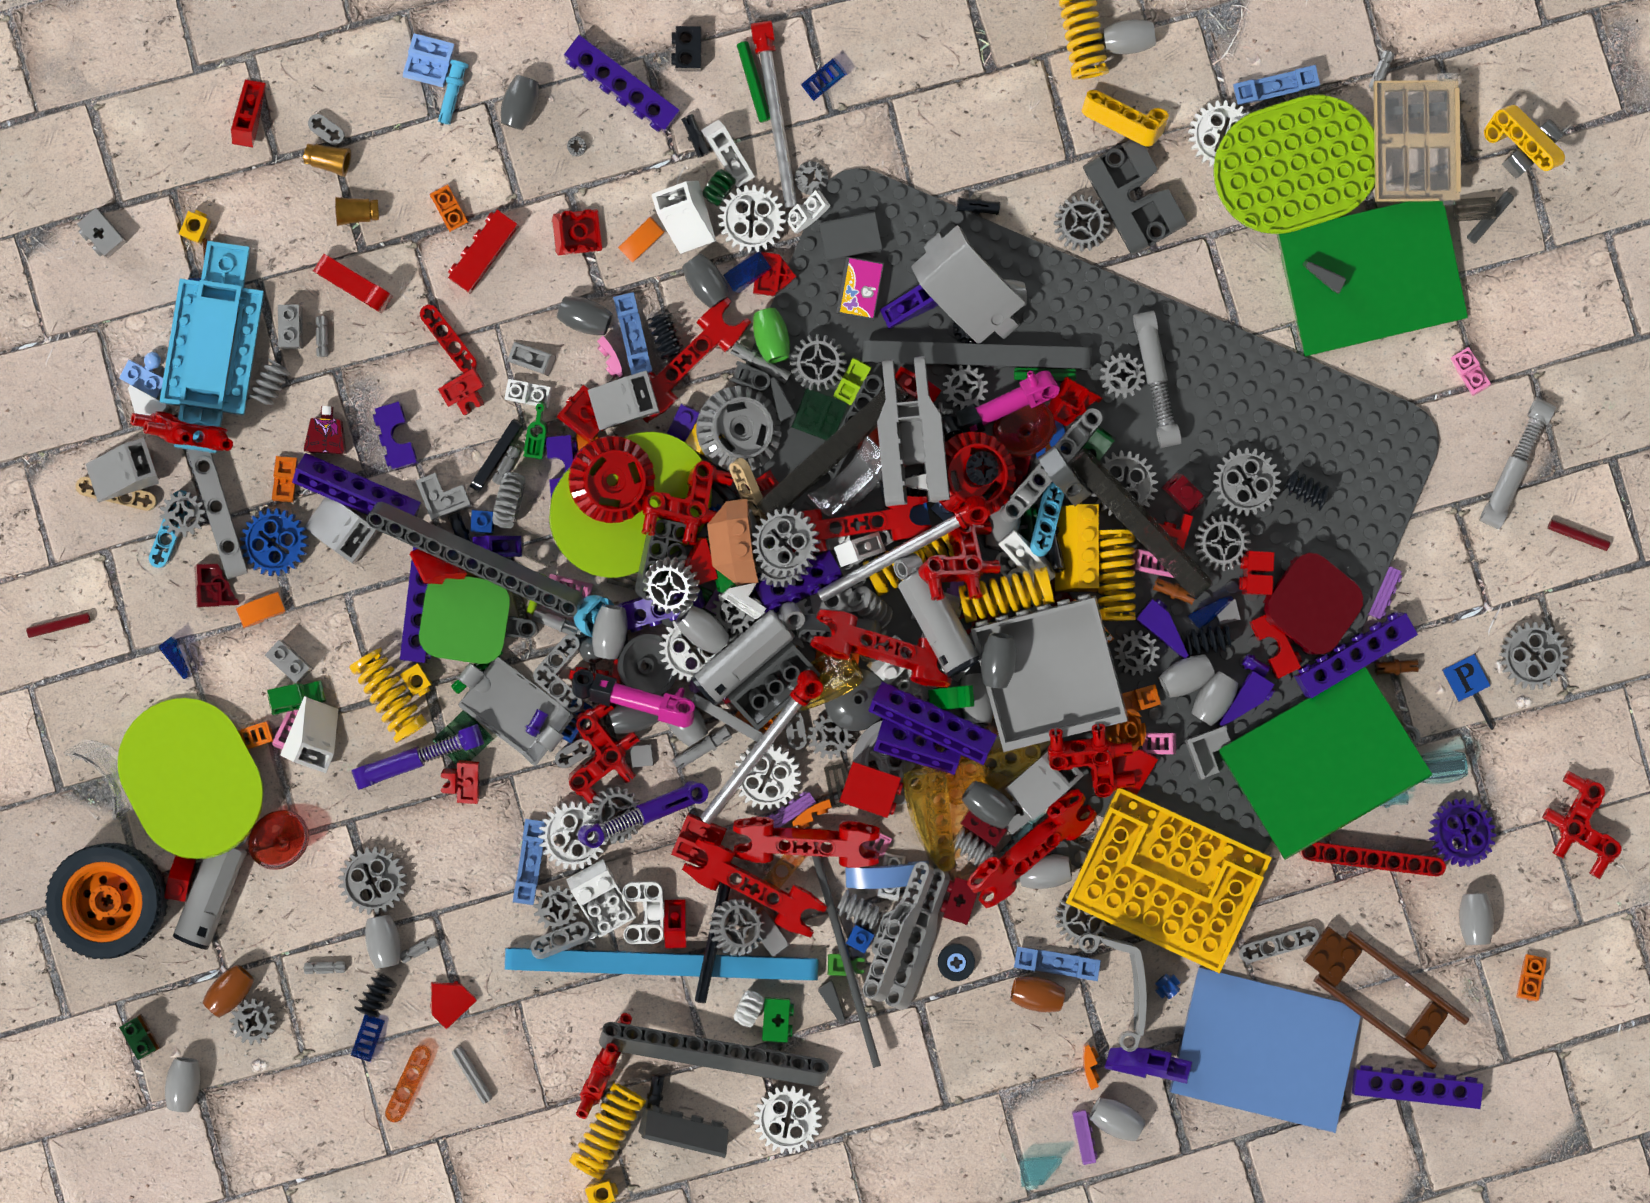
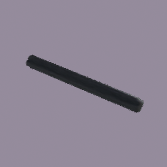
M722 882L719 884L713 913L717 912L715 909L717 906H722L723 902L728 901L731 887ZM710 932L695 995V1002L706 1003L717 953L716 946L718 940L712 941L715 934Z

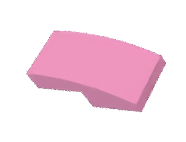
M602 336L597 341L600 345L598 350L605 357L611 356L605 362L608 365L606 370L613 378L616 376L623 378L624 375L620 361L612 346Z
M1469 347L1451 357L1454 367L1472 396L1491 386L1490 381L1480 368V363Z

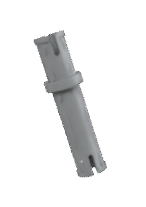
M737 341L730 352L744 360L746 364H751L768 375L776 377V379L784 384L791 372L775 363H767L761 355L757 354L756 350L752 351Z
M725 726L711 736L707 735L706 739L673 758L672 761L677 769L681 770L689 763H692L711 750H716L719 745L733 738L727 727Z

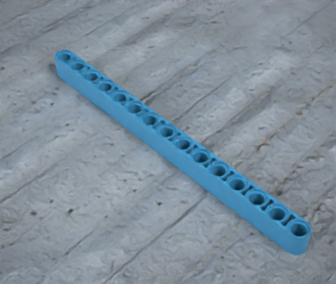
M505 948L504 969L700 977L704 954L567 949L547 958L537 959L532 955L531 948ZM716 955L711 977L818 980L819 959Z

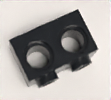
M676 26V32H672V45H676V51L671 54V65L675 66L676 71L701 72V26ZM690 34L692 36L691 42L683 43L681 41L682 35ZM683 55H690L692 57V61L689 64H683L680 59Z

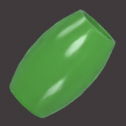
M767 308L756 312L753 318V331L756 345L767 363H777L789 358V334L776 308Z

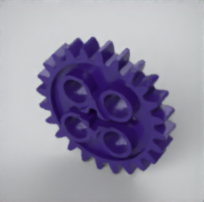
M1465 798L1460 800V802L1458 799L1452 800V803L1448 801L1444 803V806L1442 805L1437 808L1439 812L1433 813L1435 819L1429 822L1434 826L1428 829L1429 832L1434 833V836L1430 837L1429 840L1436 842L1432 848H1439L1440 850L1437 855L1444 854L1443 861L1451 859V865H1455L1457 862L1459 867L1465 866V864L1467 867H1470L1473 863L1476 865L1481 860L1487 858L1486 854L1492 852L1489 846L1495 845V842L1491 840V838L1496 836L1495 833L1491 832L1495 825H1489L1492 817L1486 818L1485 815L1488 811L1481 812L1480 804L1474 807L1473 800L1466 803ZM1467 817L1472 820V825L1467 822ZM1448 820L1452 822L1453 829L1448 826ZM1472 837L1476 839L1477 846L1473 844ZM1453 840L1458 844V849L1453 846Z

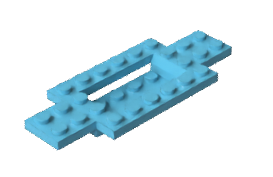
M207 241L201 280H179L159 402L180 406L178 416L180 421L190 424L221 427L223 412L238 415L245 414L264 291L244 288L250 248L247 246ZM237 312H238V319H237V325H236V331H235V337H234V343H233V349H232V355H231V348H232V342H233V336H234V330H235V324H236V318H237ZM230 355H231V362H230V368H229L227 386H226V390H225L226 379H227V373H228V367H229V361H230ZM199 431L193 434V440L199 437ZM174 444L175 448L217 454V450L184 444Z

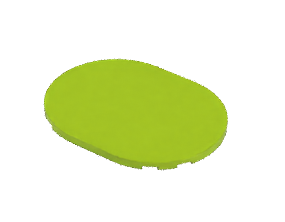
M1326 95L1298 97L1252 112L1241 118L1228 130L1216 151L1213 177L1219 199L1229 214L1239 223L1254 231L1266 234L1289 233L1344 216L1358 207L1374 187V129L1367 118L1354 108L1353 105L1344 100Z
M639 432L623 437L638 444L648 454L655 474L654 492L668 493L672 497L681 499L687 498L689 488L687 482L690 471L698 462L702 461L688 444L674 436L659 432ZM603 457L599 458L589 472L590 475L593 476L605 462ZM631 462L628 466L633 481L636 483L639 482V473L634 462ZM569 468L555 487L550 501L549 523L557 547L572 564L592 575L617 578L638 572L646 535L641 533L645 518L643 510L632 519L620 523H605L592 519L578 508L571 496L568 482ZM697 469V472L700 476H706V473L703 469ZM610 474L607 477V483L610 486H614L618 481V477L615 474ZM711 488L710 498H709V503H708V507H709V508L711 507V501H712V488ZM600 497L599 501L600 505L618 507L620 500ZM650 499V505L657 508L658 503L654 499ZM691 508V514L694 517H698V511ZM662 522L656 525V532L661 533L664 530ZM704 523L698 527L697 535L703 528ZM679 527L676 530L677 537H681L684 534L683 527ZM678 542L682 544L684 547L689 544V542H687V544H684L683 542ZM658 543L653 544L651 547L653 554L657 553L660 549ZM678 546L670 549V555L679 551Z
M176 698L160 702L145 710L127 729L118 752L120 782L143 828L156 844L182 858L208 859L232 850L245 840L261 814L264 788L257 765L237 728L227 715L207 702L191 698Z

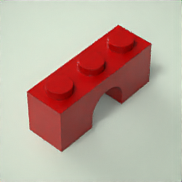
M1266 614L1249 621V624L1258 641L1267 637L1277 641L1278 652L1272 658L1267 659L1275 678L1279 679L1300 669L1299 663L1302 662V659L1297 651H1293L1290 645L1293 643L1292 639L1275 625H1270L1265 619L1267 618Z

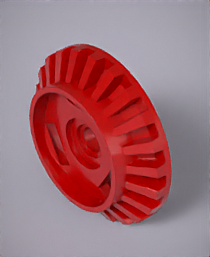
M982 432L961 433L948 439L945 442L950 500L939 501L940 504L954 514V510L964 506L969 497L979 496L985 501L988 516L999 511L1008 502V498L1014 490V482H1016L1014 474L1015 464H1013L1012 456L1007 452L1004 444L997 441L995 437ZM971 447L985 450L997 458L1000 468L998 476L992 483L977 485L968 478L966 463L971 456ZM982 462V465L976 467L975 470H981L985 474V470L990 469V467L985 466L984 462ZM954 470L960 488L958 492L955 490L951 480V471ZM996 481L998 483L997 489L986 500L982 495Z
M619 436L600 437L586 444L576 454L569 470V489L575 504L584 514L600 522L620 523L632 519L643 510V500L650 493L654 492L655 488L653 464L648 454L638 444ZM603 457L605 462L593 476L590 475L589 472L599 458ZM631 462H634L639 473V482L636 483L633 481L628 466ZM610 474H615L618 477V481L614 486H610L607 483V477ZM600 497L620 500L619 506L600 505Z

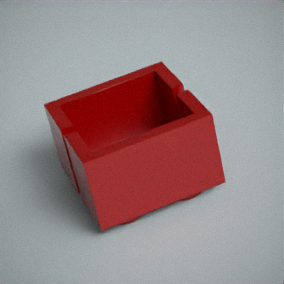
M1244 552L1243 558L1240 557V569H1243V576L1239 577V590H1242V594L1272 595L1273 576L1253 575L1252 572L1269 573V571H1273L1274 552Z

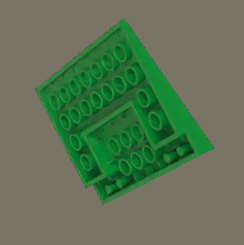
M1444 201L1403 202L1335 218L1297 231L1276 234L1304 357L1468 318ZM1304 261H1309L1345 277L1346 280L1340 293L1333 292L1308 271L1303 265Z
M1366 667L1219 749L1220 756L1230 770L1234 780L1284 860L1432 776L1428 766Z

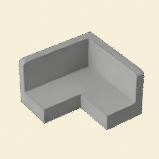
M436 473L416 480L430 519L433 521L472 506L464 485L443 492Z
M1226 725L1185 739L1200 780L1219 773L1212 752L1218 751L1231 743Z

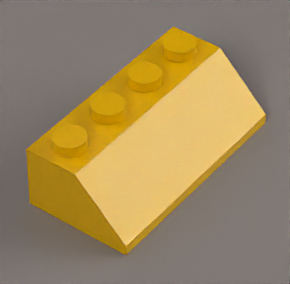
M1099 504L1062 506L1057 527H1059L1060 531L1058 536L1066 569L1055 573V591L1097 592L1099 589Z

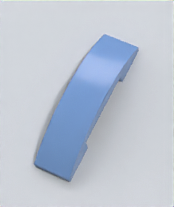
M1316 65L1262 79H1253L1233 84L1237 105L1277 98L1320 86Z
M634 292L613 297L631 375L646 370L648 373L652 372Z
M525 819L513 903L534 905L543 847L539 845L544 842V839L538 838L539 835L544 834V831L540 830L539 827L546 826L543 821Z
M929 860L913 861L902 865L845 867L846 888L882 889L906 887L914 866L918 862L929 864ZM921 870V874L925 875L926 870Z
M1017 947L1014 968L1098 981L1101 960L1053 951Z

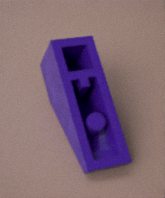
M919 285L880 309V312L888 328H892L935 308L938 304Z
M1151 599L1136 617V621L1183 659H1186L1189 655L1169 612L1165 610L1167 606L1159 599L1156 601Z
M1250 671L1238 690L1233 703L1217 724L1223 727L1260 705L1265 699L1269 701L1275 691L1272 689L1275 684L1256 672Z

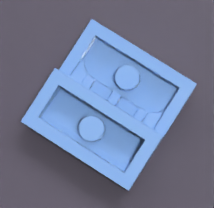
M414 33L408 50L403 77L444 87L454 50V43Z

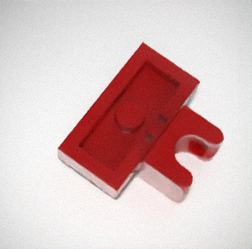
M475 368L438 388L447 406L450 407L457 403L463 415L471 413L470 402H473L476 407L484 405V401L477 390L485 385Z
M459 760L457 762V769H443L441 778L448 779L450 783H445L440 791L448 794L457 793V803L478 804L480 762Z

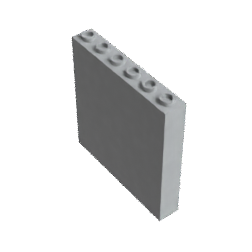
M1090 593L1080 595L1078 600L1070 602V599L1060 600L1057 602L1058 605L1049 607V604L1036 607L1037 610L1029 612L1028 609L1016 612L1017 616L1009 618L1008 614L995 617L996 621L989 623L987 620L978 621L971 628L976 651L981 659L985 643L991 633H1004L1014 637L1016 663L1013 676L1007 688L986 686L1003 752L1050 741L1049 731L1051 729H1054L1055 735H1057L1056 728L1061 729L1063 737L1090 731L1094 724H1097L1098 729L1099 724H1103L1106 727L1128 721L1096 595L1091 596Z

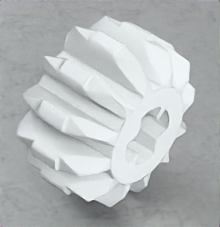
M747 990L735 1010L734 1020L743 1026H753L763 1007L764 998L754 991Z

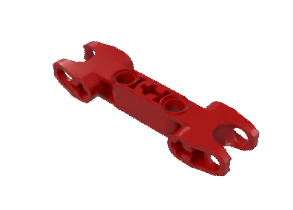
M728 297L710 308L696 322L703 329V332L658 375L653 371L649 373L660 413L644 417L643 420L647 424L666 412L678 400V397L671 390L716 346H719L725 353L728 352L735 345L736 341L740 340L745 330L752 323L748 318L736 326H729L724 322L723 314L732 303ZM703 340L708 343L707 350L699 351L696 346L699 341ZM684 356H686L687 358L691 356L692 364L689 365L686 363L682 367V369L685 371L681 373L680 369L677 366H675V364L678 363L680 366L684 362ZM669 370H676L678 372L677 379L673 381L668 380L666 377Z
M907 496V504L887 506L888 510L826 520L822 518L821 509L801 511L804 513L803 519L807 516L811 518L808 524H816L813 531L820 533L815 537L816 540L821 541V543L815 544V548H818L819 552L827 551L826 539L891 530L892 541L913 538L931 528V525H916L909 517L913 507L927 503V496ZM874 516H881L884 523L881 527L876 528L872 525L871 522ZM864 517H869L868 524L871 529L866 530V525L860 526L858 531L851 527L854 519H858L859 522H865ZM834 522H838L842 526V530L838 534H833L830 531V525Z
M820 610L817 613L816 619L829 626L831 637L814 636L811 639L810 645L826 655L847 660L850 658V653L854 652L912 670L910 679L915 683L936 687H948L951 685L952 679L948 678L947 675L938 669V659L926 638H920L916 646L856 627L858 618L853 614L831 610ZM861 639L865 640L868 646L863 645ZM901 651L907 655V658L901 655Z
M1078 789L1066 793L1047 809L1049 817L1032 829L1000 859L997 857L988 858L969 877L968 887L974 893L981 892L978 900L985 908L993 907L1009 897L1016 890V880L1021 875L1030 870L1058 846L1063 839L1071 841L1078 838L1094 821L1097 813L1090 805L1082 806L1086 797ZM1079 796L1076 802L1070 804V800L1073 797ZM1090 812L1086 819H1080L1083 814ZM977 879H983L979 885L973 886ZM994 893L992 900L985 901L987 896Z
M757 816L738 819L733 824L734 832L746 835L751 839L749 843L734 846V857L753 863H768L773 861L774 854L839 857V864L848 868L879 864V853L865 849L861 845L863 842L879 839L880 828L873 825L846 821L839 825V831L774 828L773 819Z
M698 837L695 845L707 854L708 862L701 867L685 863L682 868L684 872L690 875L697 883L713 891H716L720 882L778 912L774 922L790 932L812 937L814 930L802 921L801 914L809 908L825 912L827 909L825 903L810 891L793 884L789 893L732 864L731 861L735 856V852L729 848ZM738 873L741 875L742 880L735 883L731 880L730 875ZM748 878V884H746L745 888L742 887L745 879ZM755 883H757L759 890H755V892H752V887L750 885L753 886ZM776 893L779 896V900L777 902L769 901L768 894Z

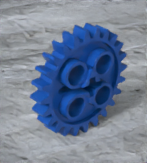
M269 508L266 514L263 511H259L260 518L253 515L252 519L254 522H246L249 529H242L246 537L240 538L241 541L245 542V545L241 546L240 549L247 550L243 557H250L247 564L255 563L253 570L257 571L261 568V574L263 575L268 571L269 576H274L276 571L277 576H282V570L289 574V567L297 569L295 562L303 563L300 555H307L303 548L309 547V545L303 543V540L309 538V536L302 535L306 528H299L302 521H294L295 514H291L288 517L287 510H284L282 514L279 508L275 509L274 514L272 509ZM271 522L276 524L274 533H270L268 530ZM260 531H263L269 538L276 539V543L289 550V554L278 546H272L273 542L263 537ZM288 534L293 537V542L289 546L285 543V537ZM259 539H262L264 547L259 551L256 543ZM278 551L281 559L276 563L273 560V554Z

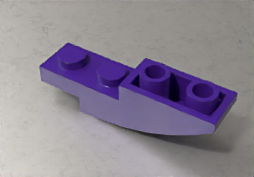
M681 403L667 434L685 442L698 419L699 411Z
M1122 1047L1110 1048L1105 1064V1069L1143 1078L1151 1075L1185 1084L1188 1083L1192 1068V1061L1172 1057L1170 1052L1147 1048H1137L1132 1052H1127Z

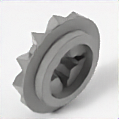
M809 161L803 163L796 170L795 183L801 192L811 195L815 190L822 191L823 187H826L828 174L819 162ZM814 170H816L815 178H817L818 181H812L809 184V186H807L808 178L803 174L811 175V173L814 172Z

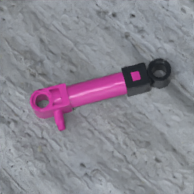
M1029 371L1027 379L1019 382L1020 387L976 408L972 404L955 412L956 418L954 416L942 418L944 442L961 433L985 431V425L1027 405L1033 408L1055 398L1059 394L1060 388L1051 372L1041 371L1034 374L1033 371Z
M581 669L573 674L572 692L577 698L586 699L590 697V701L609 707L611 703L656 715L658 716V721L682 728L689 727L694 721L695 705L691 700L683 698L684 688H679L675 695L665 693L663 697L617 684L616 678L597 673L594 678L593 674L588 670Z

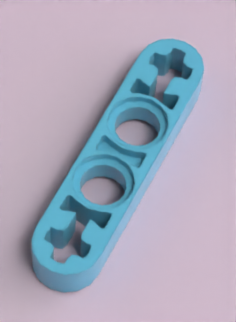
M1051 483L1043 492L1030 544L1032 553L1039 557L1045 556L1052 547L1064 498L1063 491L1054 483ZM1052 490L1055 491L1056 497L1053 500H1051L1053 495ZM1045 507H1051L1054 510V515L1047 514ZM1046 524L1050 528V532H1044L1040 525ZM1041 539H1044L1042 543L1043 549H1041L1040 545L1038 544L1041 541Z
M179 490L174 495L178 497V492L180 491L186 495L187 491ZM187 501V506L190 508L192 503ZM183 511V514L179 513L178 515L184 520V516L188 513ZM162 523L149 554V562L156 568H163L168 564L178 539L175 536V530L171 533L167 532L169 526L164 527ZM164 533H169L172 536V542L169 545H164L161 542V536ZM159 545L169 550L168 552L163 551L161 557L164 558V561L159 562L157 565L154 556L160 554L161 549H157Z

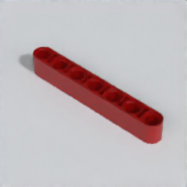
M1321 842L1312 844L1315 852L1310 857L1305 855L1304 850L1299 852L1303 859L1309 861L1435 877L1443 875L1446 870L1445 862L1437 857ZM1328 848L1335 850V857L1332 859H1327L1325 856ZM1353 850L1356 853V859L1349 862L1346 855L1349 851ZM1375 853L1377 861L1375 864L1370 865L1367 857L1369 854ZM1391 856H1396L1398 859L1395 867H1390L1388 864ZM1413 858H1416L1419 862L1415 870L1409 867V862ZM1433 861H1437L1440 865L1437 872H1432L1430 869Z

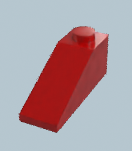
M245 79L231 126L232 144L253 148L258 131L266 83Z

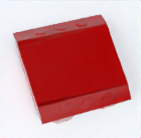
M597 209L576 212L564 211L553 214L555 252L558 256L602 251Z

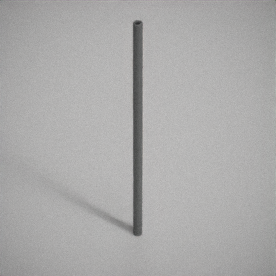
M812 856L873 1068L879 1067L881 1063L821 856Z

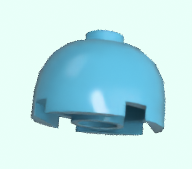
M598 595L584 597L581 607L574 616L576 627L583 634L592 637L594 622L601 606L614 605L611 600Z

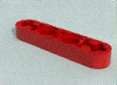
M433 305L423 306L420 310L421 320L459 370L463 373L469 371L468 368L463 369L464 362L461 358L458 361L455 359L461 356L464 351L467 354L463 356L468 361L472 360V368L477 369L476 359L439 310ZM427 309L429 311H435L433 313V316L436 320H438L439 318L442 319V321L437 322L433 326V328L430 327L431 324H434L430 318H424L426 316L425 311ZM440 325L448 328V333L444 337H440L436 333ZM452 342H458L461 345L460 351L456 354L451 353L449 350Z

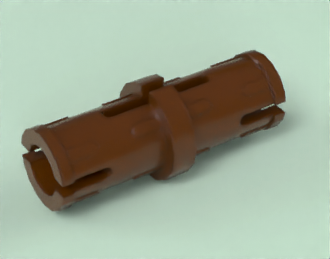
M1393 659V661L1375 662L1376 668H1383L1375 669V674L1394 673V675H1400V673L1418 672L1419 667L1411 666L1419 665L1418 659L1401 661Z

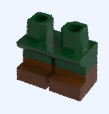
M142 1014L119 1027L137 1060H141L161 1049L153 1033H146L150 1031V1028Z

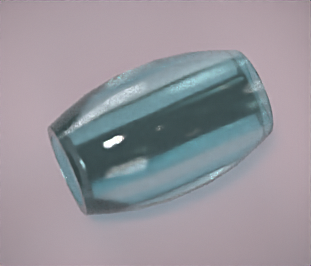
M1438 750L1421 755L1432 773L1431 777L1421 783L1446 784L1460 780L1468 775L1466 755L1463 752Z

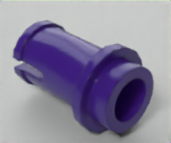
M1247 654L1242 661L1245 669L1249 668L1262 677H1265L1270 669V666L1256 659L1254 654Z
M536 709L529 725L525 726V732L533 737L540 735L541 732L539 731L549 715Z

